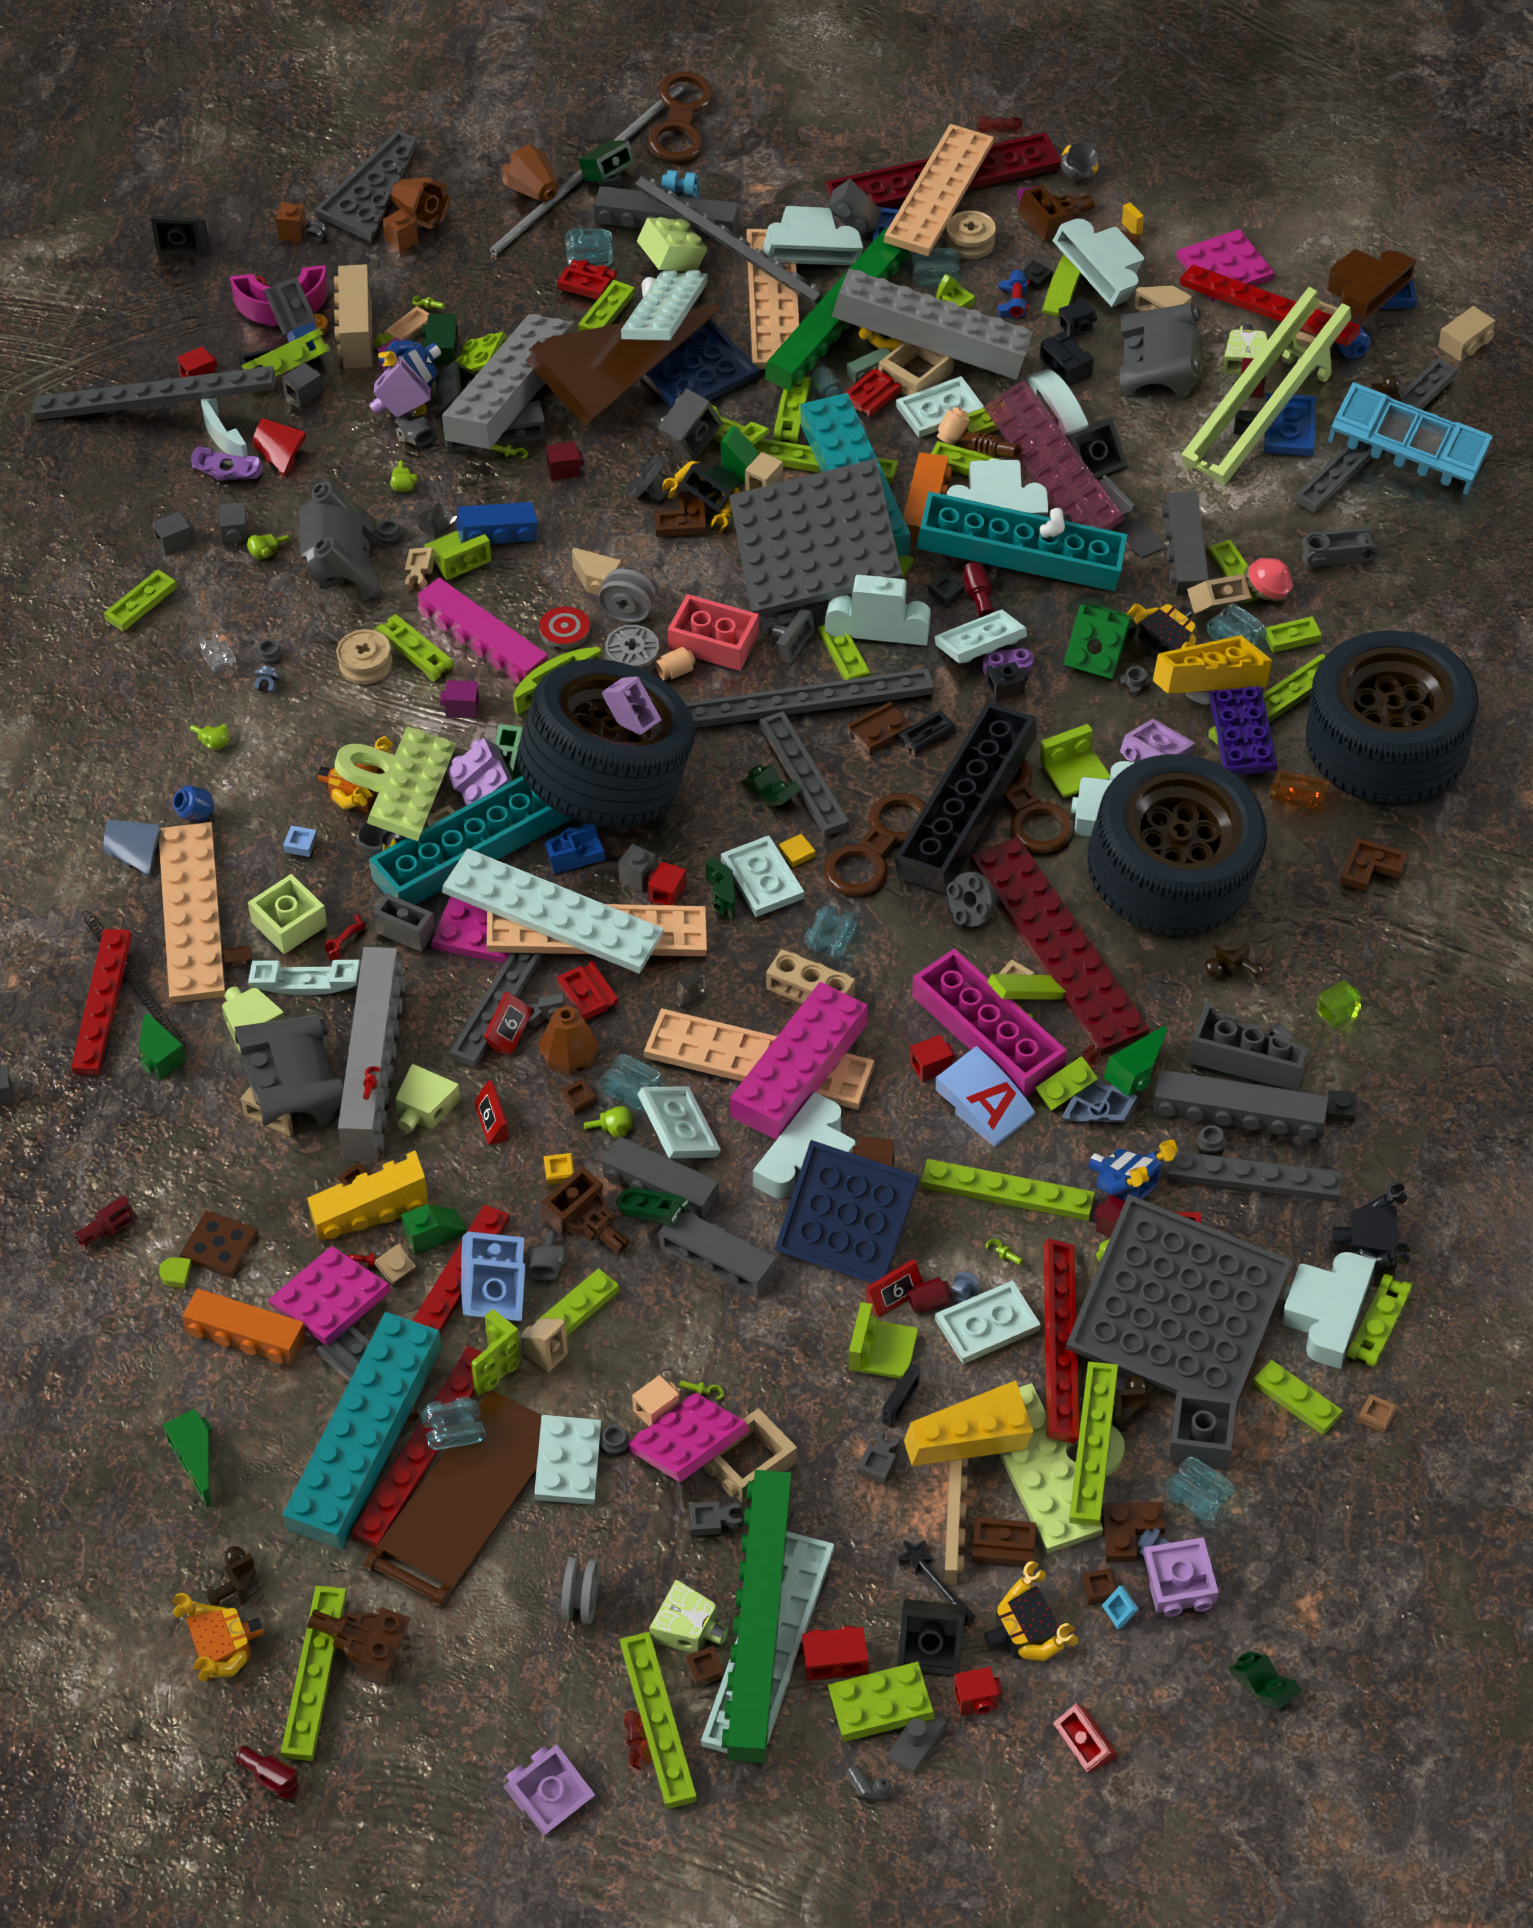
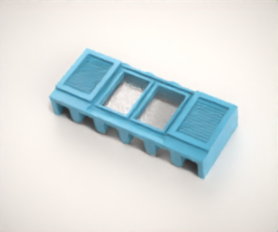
M1353 382L1331 426L1328 442L1333 443L1339 432L1349 436L1347 446L1350 449H1356L1359 441L1372 445L1370 454L1373 458H1379L1382 451L1385 450L1396 454L1394 465L1397 467H1403L1406 459L1419 463L1417 473L1420 476H1426L1429 468L1442 472L1440 481L1443 485H1450L1453 477L1466 481L1463 494L1468 495L1488 453L1493 435L1459 422L1456 423L1441 418L1436 414L1428 413L1412 405L1394 400L1386 394Z

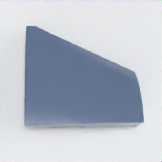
M107 819L103 851L111 858L121 860L125 866L129 868L134 866L141 870L144 877L150 878L156 861L155 849L161 833L160 825Z
M1097 1080L1072 1097L1062 1115V1119L1065 1121L1125 1122L1138 1104L1137 1096L1132 1094L1127 1097L1115 1086L1111 1085L1110 1087Z

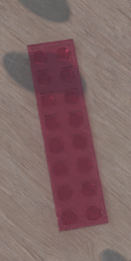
M1025 379L983 406L1005 440L1010 443L1021 444L1023 452L1019 459L1034 481L1045 487L1047 499L1053 508L1062 509L1063 515L1069 514L1073 523L1110 530L1124 520L1120 511Z

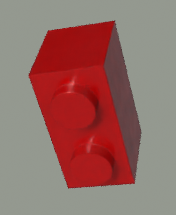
M844 1626L839 1630L830 1631L816 1629L802 1634V1653L806 1682L868 1674V1655L863 1627Z

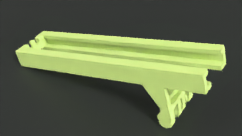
M1308 287L1181 454L1183 465L1192 470L1197 469L1214 478L1215 482L1225 486L1307 376L1315 371L1316 366L1320 367L1317 373L1318 379L1323 382L1328 380L1332 371L1330 346L1350 321V307L1342 303L1307 349L1297 344L1296 334L1320 304V300L1315 298L1317 290ZM1283 353V361L1288 364L1294 362L1296 356H1298L1296 365L1219 466L1212 464L1209 468L1207 462L1201 461V459L1280 355Z

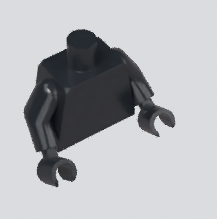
M1393 1182L1388 1187L1389 1195L1384 1194L1361 1208L1351 1211L1348 1227H1332V1244H1348L1350 1253L1376 1260L1374 1271L1386 1267L1396 1268L1397 1262L1402 1265L1408 1264L1410 1257L1407 1253L1411 1249L1406 1242H1399L1397 1207L1393 1206L1394 1201L1398 1204H1403L1407 1201V1195L1403 1192L1405 1187L1400 1182Z

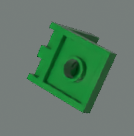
M1080 604L1063 665L1114 679L1128 629L1138 628L1140 622L1136 624L1132 616L1094 604ZM1093 639H1098L1102 643V650L1098 654H1093L1089 649V644Z

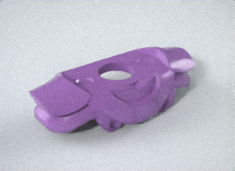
M196 447L191 456L192 468L200 470L220 481L256 479L262 473V462L256 456H235L214 452L212 449L205 447ZM226 460L232 461L234 463L232 469L224 471L220 468L222 462Z

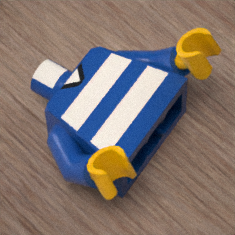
M399 340L392 341L385 352H380L378 356L385 370L389 366H394L397 358L401 356L431 388L434 377L438 373L432 361L442 353L435 343H431L426 348H423L421 344L414 341ZM425 403L414 408L416 409L414 416L426 413L427 407Z
M1167 1140L1159 1145L1161 1152L1154 1151L1145 1156L1124 1149H1117L1107 1158L1094 1153L1089 1161L1088 1168L1099 1173L1098 1188L1111 1196L1126 1201L1128 1194L1143 1199L1157 1187L1163 1159L1164 1161L1173 1160L1178 1152L1175 1140Z

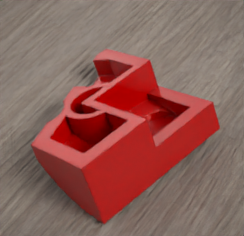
M262 418L254 433L252 448L258 454L263 455L269 465L273 464L278 468L279 474L285 477L296 463L295 454L305 442L306 432Z

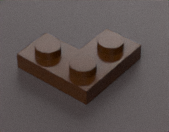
M690 491L678 492L679 510L654 512L656 537L706 534L704 502Z
M1356 838L1342 872L1340 884L1366 891L1373 872L1400 879L1408 858V852Z
M1163 1502L1103 1503L1102 1505L1106 1562H1136V1535H1143L1147 1529L1152 1532L1155 1528L1160 1530L1159 1535L1165 1534Z

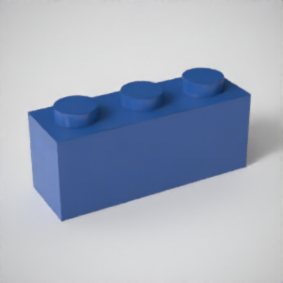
M532 502L458 507L456 527L461 544L483 534L490 540V544L536 541L538 520Z

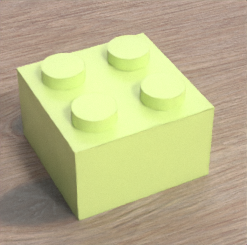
M647 218L637 239L638 244L659 270H698L708 249L701 241L700 236L694 232L690 224L684 219Z
M292 874L248 902L251 922L283 954H286L328 926L324 905Z

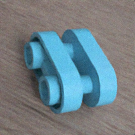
M668 170L667 175L663 174L661 186L662 189H665V192L670 190L677 196L683 195L685 197L699 198L700 181L697 173L687 172L685 179H681L678 171Z

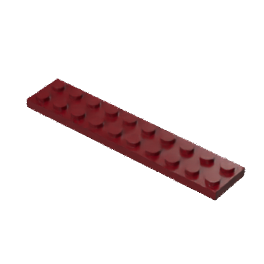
M1046 132L995 143L990 148L967 190L1061 169L1060 162L1062 161ZM930 158L825 181V189L831 199L833 190L851 179L877 207L889 208L902 205Z
M1017 836L972 854L970 862L976 871L985 876L996 889L998 904L1046 975H1051L1055 982L1066 991L1063 1001L1099 1055L1101 1056L1149 1035V1027L1020 838Z

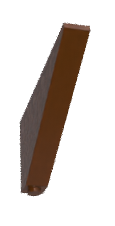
M716 304L690 309L671 340L622 339L621 329L626 323L624 322L549 337L543 343L539 340L529 349L531 354L525 361L586 427L707 323L721 307Z

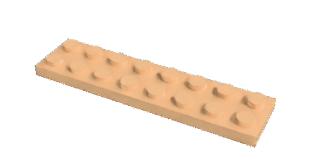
M950 124L886 231L884 243L929 256L992 147L994 137Z
M747 229L746 240L751 244L750 248L753 250L759 248L763 251L767 229ZM747 261L752 363L758 369L765 370L768 359L799 326L798 294ZM782 263L787 268L785 271L788 273L796 272V263Z
M212 822L160 828L159 849L170 1002L179 1003L224 997L225 981Z
M605 904L664 928L663 936L651 955L706 956L705 906ZM487 911V952L590 954Z
M661 1008L645 1047L644 1058L742 1082L777 1036ZM846 1053L816 1093L834 1101L839 1106L858 1110L874 1068V1060Z

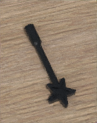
M905 1540L903 1542L905 1553L898 1557V1563H910L914 1573L920 1567L951 1604L965 1605L961 1599H957L927 1564L932 1563V1556L924 1552L926 1541L923 1540L914 1546ZM966 1606L965 1624L969 1625L976 1617Z

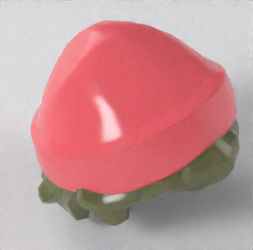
M1260 558L1251 565H1248L1244 571L1249 591L1255 592L1256 598L1275 602L1284 601L1293 587L1289 568L1280 559Z

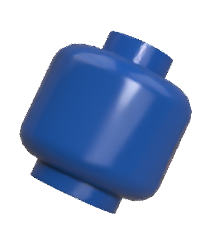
M1360 327V333L1348 347L1336 342L1335 346L1346 358L1358 359L1368 351L1371 340L1370 336Z
M187 785L175 794L173 807L181 819L201 823L213 813L214 802L208 790Z

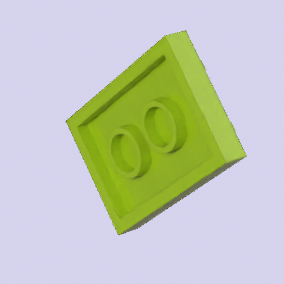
M918 1662L828 1684L829 1694L843 1742L905 1727L913 1719H921L922 1721L934 1719V1712Z

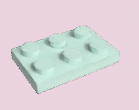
M962 376L896 400V408L918 438L937 432L948 408L954 409L957 406L968 413L984 408Z
M1001 609L938 634L934 638L936 646L960 664L970 662L973 658L982 654L992 653L1002 646L1015 644L1018 640L1027 637L1026 627Z
M769 835L721 853V862L733 870V881L755 917L804 899V890Z
M689 1086L641 1087L637 1095L669 1159L716 1158L721 1149Z
M1013 1280L935 1313V1321L962 1365L1039 1332L1041 1328L1040 1322Z
M542 1415L534 1500L594 1505L601 1420Z

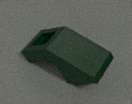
M761 764L751 768L747 772L749 776L741 781L743 786L769 806L782 805L801 791L796 781L787 783L784 780L782 781L773 765L763 767Z
M712 856L705 862L706 880L713 887L711 889L712 907L717 913L724 914L733 920L735 918L733 870Z
M1253 1651L1246 1652L1239 1656L1237 1662L1228 1669L1231 1675L1265 1706L1281 1709L1302 1691L1297 1681L1281 1677L1277 1674L1268 1655Z

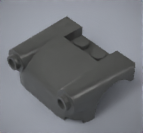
M1186 303L1121 315V333L1124 338L1123 366H1120V385L1126 397L1131 396L1137 388L1143 385L1162 384L1171 388L1180 399L1191 395L1189 391L1197 383H1201L1203 341L1197 328L1198 321H1201V313L1198 306L1195 307L1193 303Z
M329 481L316 484L312 490V499L306 501L299 508L301 558H307L312 570L309 572V575L315 582L331 577L349 579L359 586L361 591L360 600L364 602L380 594L379 575L371 568L369 559V542L377 538L376 520Z
M310 1015L234 1027L235 1042L240 1045L242 1063L255 1103L260 1106L263 1126L269 1125L282 1115L293 1112H306L314 1115L319 1127L332 1123V1119L341 1107L344 1082L342 1083L340 1078L335 1079L322 1042L323 1036L328 1035L325 1019H320L318 1015Z

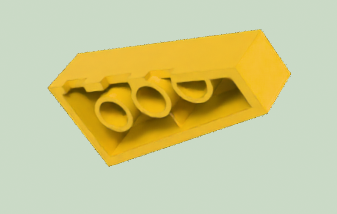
M1242 635L1159 653L1153 681L1168 694L1259 686L1267 687L1272 659Z
M416 1150L406 1154L407 1159L395 1164L392 1160L383 1164L384 1169L377 1173L368 1175L365 1172L356 1176L352 1184L345 1186L343 1183H340L308 1197L310 1215L319 1241L334 1239L339 1235L353 1231H362L367 1227L377 1224L390 1223L395 1219L401 1218V1215L429 1204L426 1180Z
M1015 1380L911 1422L904 1438V1443L911 1466L1025 1450L1033 1434V1429L1017 1381Z

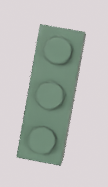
M880 348L848 363L847 376L854 383H857L874 368L879 370V362L891 352L887 348Z

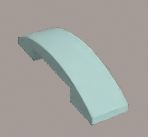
M1045 369L1026 376V380L1035 394L1043 396L1058 418V427L1063 434L1089 425L1074 394L1054 371Z
M217 398L201 399L205 425L213 441L227 454L247 457V446L238 430L235 428L227 432L217 417L219 416Z
M279 960L252 961L248 984L260 990L288 995L335 993L357 985L361 963L360 960H333L332 967H281Z

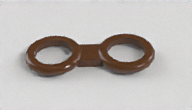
M679 71L669 74L659 85V97L663 104L670 108L667 121L660 122L654 126L648 135V146L653 154L671 163L686 162L699 154L702 148V136L691 125L693 113L706 108L713 98L712 87L705 78L693 72ZM689 82L698 86L702 90L703 96L698 101L683 103L672 98L668 89L675 83ZM680 131L688 135L693 144L686 151L671 152L660 146L657 139L664 132Z
M1024 759L1019 767L1020 779L1012 786H1009L1001 798L1015 814L1011 820L1013 838L1018 836L1026 849L1034 853L1058 851L1067 845L1072 838L1074 823L1070 814L1062 807L1050 802H1040L1038 796L1029 786L1032 780V770L1028 761ZM1048 814L1061 822L1063 830L1055 839L1037 841L1029 838L1023 832L1021 826L1032 815Z
M893 793L883 796L875 802L869 812V825L871 829L860 841V845H847L838 848L826 860L824 876L829 886L838 893L847 896H864L879 889L888 875V867L884 857L895 844H903L911 831L895 832L887 829L882 825L879 819L880 815L888 807L894 805L912 807L920 815L926 806L925 802L917 796L907 793ZM863 857L875 865L877 872L868 882L850 884L842 881L837 876L835 868L843 859Z

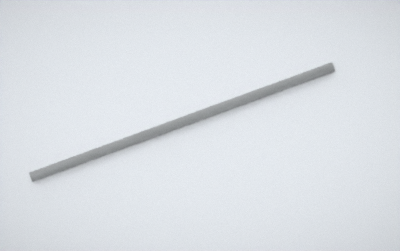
M678 83L669 91L671 97L675 99L685 90L684 85ZM660 99L614 140L627 141L663 110L666 105ZM581 169L558 188V192L552 200L542 202L490 248V252L494 256L498 255L584 179Z

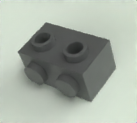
M851 179L832 192L828 205L831 212L839 217L846 226L855 228L859 232L860 238L877 228L881 210Z
M386 893L372 911L375 933L420 952L423 951L435 934L432 912Z

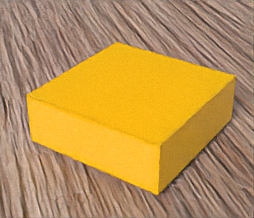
M1130 202L1123 205L1122 224L1131 233L1142 234L1144 215Z
M802 834L778 844L780 853L792 868L815 857L814 848Z
M572 1153L543 1156L547 1185L561 1184L574 1173Z

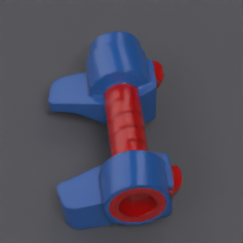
M1014 270L1009 280L999 282L998 289L1006 290L1012 294V299L1009 302L997 306L998 316L1001 318L1026 316L1029 305L1026 304L1025 300H1022V295H1026L1030 280L1026 278L1022 270Z

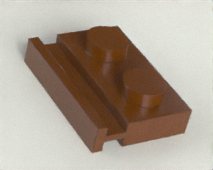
M889 702L849 723L848 732L854 735V739L870 755L898 740L899 734L912 727V724L898 709L895 710L893 704Z
M976 1517L972 1562L1025 1567L1027 1563L1033 1561L1036 1522Z

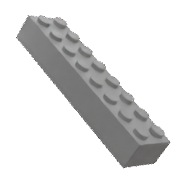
M848 269L832 317L1015 380L1018 378L1033 331L1028 330L1024 326L1013 325L1004 322L1000 318H993L981 314L977 310L960 307L954 302H946L930 294H922L913 291L907 286H899L888 282L886 279L875 278L866 275L860 270Z
M528 314L443 413L445 440L490 449L545 384L525 361L531 354L529 349L539 340L543 343L549 337L573 333V322L563 321L559 318L543 317L538 314Z
M363 947L338 1124L343 1161L377 1162L379 1151L384 1150V1134H381V1130L387 1127V1111H384L385 1105L390 1104V1088H387L388 1082L393 1081V1065H390L391 1059H396V1043H393L394 1037L399 1036V1020H396L397 1015L402 1014V998H399L400 992L404 993L405 976H402L403 960L398 959L397 948ZM377 1066L381 1069L380 1073L377 1071L369 1073L376 1076L378 1081L377 1087L372 1090L370 1098L365 1100L363 1099L365 1090L363 1081L366 1078L365 1070L368 1067Z

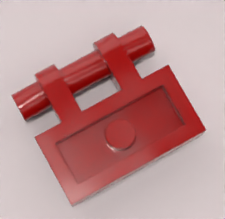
M572 259L570 267H566L558 279L557 288L598 300L611 284V280L616 279L617 271L611 270L609 266L600 265V267L592 265L589 261L583 259L581 261Z

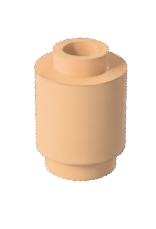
M957 406L954 409L948 408L938 428L939 433L937 437L950 445H955L956 441H960L959 438L970 421L967 417L968 412Z
M684 647L659 657V660L655 661L657 673L662 680H672L691 672L695 664L692 652Z

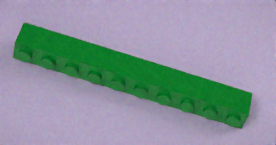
M886 227L849 269L860 270L866 275L883 278L888 281L891 275L894 276L897 273L899 266L903 262L906 263L908 261L911 251L884 243V235L888 230ZM847 272L768 359L765 380L790 391L796 384L802 382L808 370L814 368L819 357L825 356L829 346L833 342L836 343L841 332L850 327L851 323L832 317L838 294Z
M755 1470L754 1481H748L747 1499L752 1500L751 1508H745L744 1526H749L748 1535L743 1534L741 1553H746V1562L740 1561L739 1580H744L743 1589H737L736 1607L741 1608L740 1616H734L733 1635H738V1642L731 1645L730 1663H735V1672L728 1673L727 1691L733 1692L732 1701L726 1700L724 1719L730 1721L729 1729H723L721 1745L722 1748H727L728 1761L766 1762L791 1497V1472Z

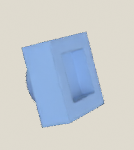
M291 825L283 844L284 852L310 857L318 837L317 830Z

